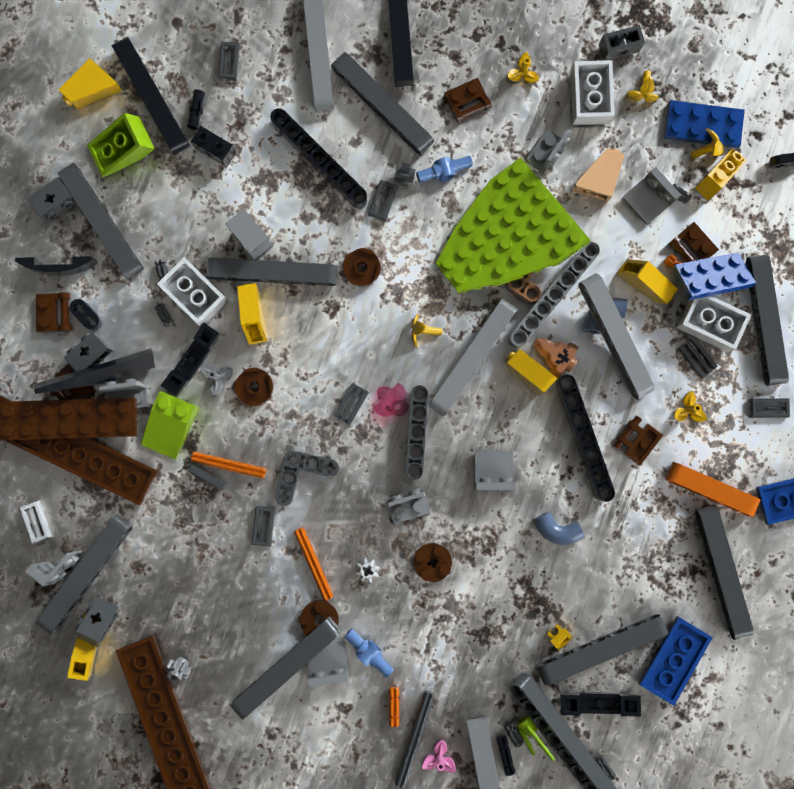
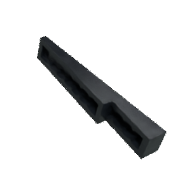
M388 0L395 87L413 86L414 78L407 0Z
M147 349L36 383L34 385V392L39 394L103 384L104 382L117 381L116 374L155 368L152 350Z

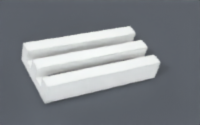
M40 501L20 507L31 544L52 537ZM27 509L30 510L32 521L36 528L38 538H36Z

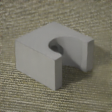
M244 208L225 223L233 236L254 260H258L273 247L269 237Z

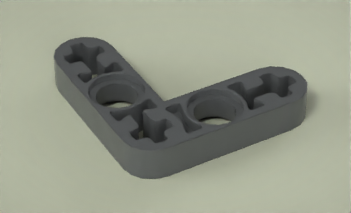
M296 451L288 452L284 457L275 495L276 502L281 506H287L292 503L300 470L332 477L338 473L339 464L335 460ZM295 454V458L302 460V456H305L303 468L299 467L301 463L294 462L291 465V461H288V458ZM314 458L317 461L315 469L307 467L308 459ZM320 460H324V465H329L332 462L336 470L329 474L328 469L322 468V472H319ZM286 473H291L294 476V481L291 484L284 482V475ZM282 485L292 487V491H287V496L290 499L286 500L285 503L282 502V498H279L285 491V489H281Z

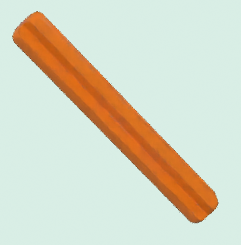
M193 452L191 456V461L258 478H264L266 475V469L198 452Z
M303 527L294 531V534L323 600L327 601L333 597V593Z

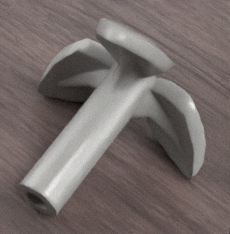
M200 366L203 376L207 379H213L209 388L214 396L223 389L220 379L229 380L234 371L232 367L225 366L220 369L219 373H216L214 366Z

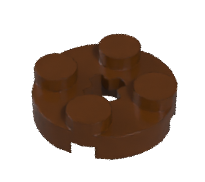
M359 248L350 252L345 257L343 271L345 278L351 284L365 287L371 286L378 279L381 265L373 251ZM365 263L367 270L359 272L357 265Z
M259 368L244 370L235 382L237 397L243 403L250 406L265 404L271 399L274 391L272 378L267 372ZM252 382H256L260 386L257 392L249 389V386L253 384Z
M426 543L418 549L414 556V569L424 581L438 582L450 573L452 557L444 546L437 543ZM430 557H433L434 560L438 559V563H436L434 568L431 565H427Z
M314 600L305 606L300 616L301 628L306 635L319 625L315 623L316 615L319 617L324 616L323 621L330 616L337 625L339 623L338 611L328 601Z

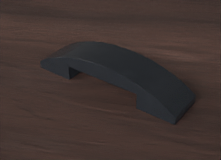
M92 256L72 257V264L41 265V261L35 257L15 258V262L27 269L51 276L81 273L98 263V260Z
M203 323L193 337L194 341L175 369L170 371L161 386L177 397L204 363L220 333L206 323Z
M611 692L560 694L561 715H581V713L620 714L621 716L641 717L640 695Z

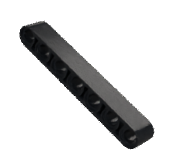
M127 36L112 44V48L173 155L189 148L190 144L129 37Z
M280 108L274 109L270 115L273 127L356 209L364 208L368 201L366 191L285 110ZM283 117L284 120L282 122H276L277 118ZM292 130L298 131L294 136L289 135V132ZM304 143L311 144L307 149L302 148ZM317 156L324 157L321 162L315 161ZM330 169H336L337 173L334 175H329L328 171ZM343 182L351 184L348 188L341 187ZM362 195L364 199L358 202L354 200V197Z
M565 374L556 380V389L593 494L597 500L609 502L615 496L611 478L576 380L572 375ZM562 379L569 380L570 387L568 389L562 386ZM569 397L576 399L574 407L568 404ZM576 415L582 417L583 422L581 425L575 423L574 418ZM582 433L588 434L589 441L587 443L581 441ZM589 451H593L596 456L592 462L587 458ZM597 469L602 472V477L599 480L594 477V472ZM604 487L608 490L606 498H602L600 495V491Z

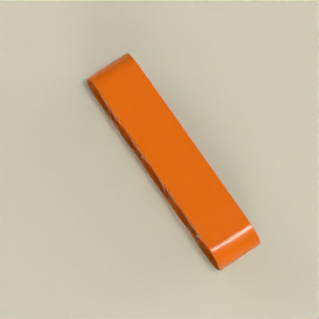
M672 462L665 479L670 483L748 517H754L760 503V499L676 462Z

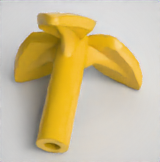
M528 52L523 53L518 60L520 70L512 69L507 74L508 79L515 82L519 81L522 76H524L526 83H536L539 81L537 73L528 71V68L531 66Z
M649 70L643 72L641 91L627 92V95L633 100L640 101L644 98L645 102L651 103L659 99L658 95L651 94L654 92L655 86Z
M705 129L711 135L712 142L690 152L692 159L712 151V156L723 155V145L714 131Z
M418 314L413 318L411 324V340L415 347H418L416 338L419 334L442 335V328L427 327L424 323L417 321Z
M689 391L686 393L682 400L686 408L678 407L674 412V419L684 421L687 415L690 414L693 421H706L707 416L702 411L701 405H695L696 396L694 392Z

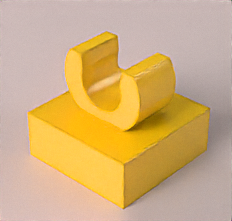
M556 624L555 627L558 629V634L552 635L550 631L547 634L551 638L550 642L560 651L573 637L565 628L562 629Z

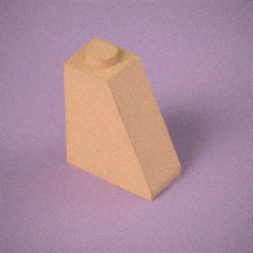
M606 149L577 181L572 191L608 202L613 196L625 154L620 153L618 149Z

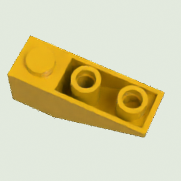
M732 148L694 189L709 201L746 162V159Z
M76 638L67 678L88 681L92 674L97 650L96 646Z

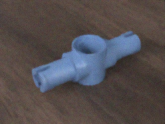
M470 155L456 160L449 157L440 158L430 168L417 171V180L419 183L434 178L435 180L439 179L441 182L450 180L456 176L455 174L458 171L472 167L473 161Z
M352 628L347 631L344 638L353 645L359 660L366 666H374L387 678L394 669L382 658L383 655L380 648L372 640H363Z

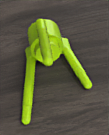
M528 715L524 716L517 723L519 727L517 730L522 735L531 754L535 755V752L527 735L529 737L532 736L546 755L554 761L553 755L536 735V726Z

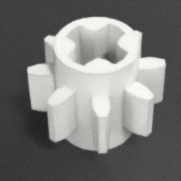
M364 558L363 565L361 563L357 564L361 570L357 571L356 574L363 576L362 582L365 578H369L371 583L373 576H379L375 570L379 569L380 566L374 565L375 559L367 562V559ZM368 566H371V571L373 573L369 572L368 574H365V569L363 567L367 568Z

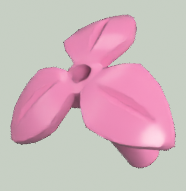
M437 741L433 747L436 756L428 755L425 757L422 769L432 770L437 766L439 771L456 772L453 759L451 757H443L447 752L445 741Z

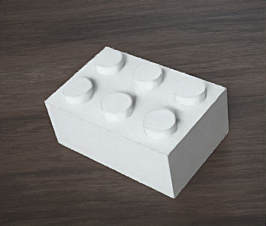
M612 60L574 61L570 70L572 124H610L615 116Z
M185 257L157 283L199 326L207 323L229 301Z
M713 296L689 300L676 328L719 349L730 352L736 350L751 314Z

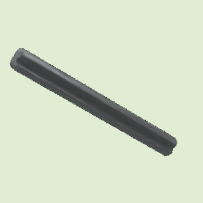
M425 691L395 781L397 787L405 788L434 699V693Z

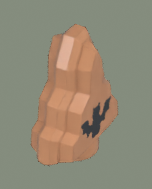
M537 338L533 343L537 352L544 357L545 364L550 368V373L557 379L565 370L570 372L578 361L574 356L579 347L571 342L568 344L561 341L553 343L548 339Z

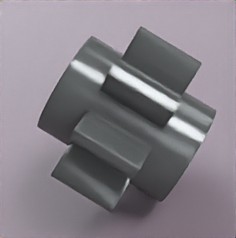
M403 162L402 166H397L394 180L399 181V186L407 187L408 183H413L416 169L411 168V163Z

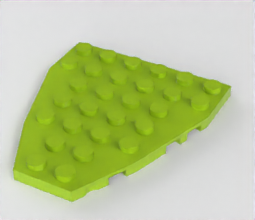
M520 157L489 180L454 228L436 261V265L457 293L460 294L469 290H480L486 286L503 285L523 278V275L540 272L541 269L546 267L558 266L590 243V239Z

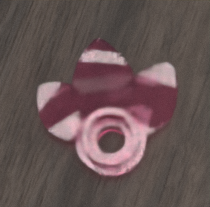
M397 383L393 389L386 386L379 387L377 389V397L380 402L373 407V410L383 417H388L392 414L398 417L403 416L408 410V403L405 400L407 395L406 389L400 383ZM396 404H401V408L395 409Z

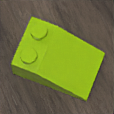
M123 113L87 144L102 177H106L142 160L155 149L140 117Z
M159 391L151 409L141 445L177 460L200 407Z

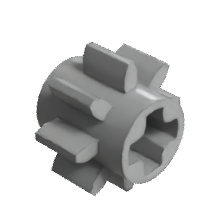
M176 657L175 661L169 660L165 672L168 673L167 677L170 680L180 682L182 678L187 680L191 667H188L189 662L186 659Z

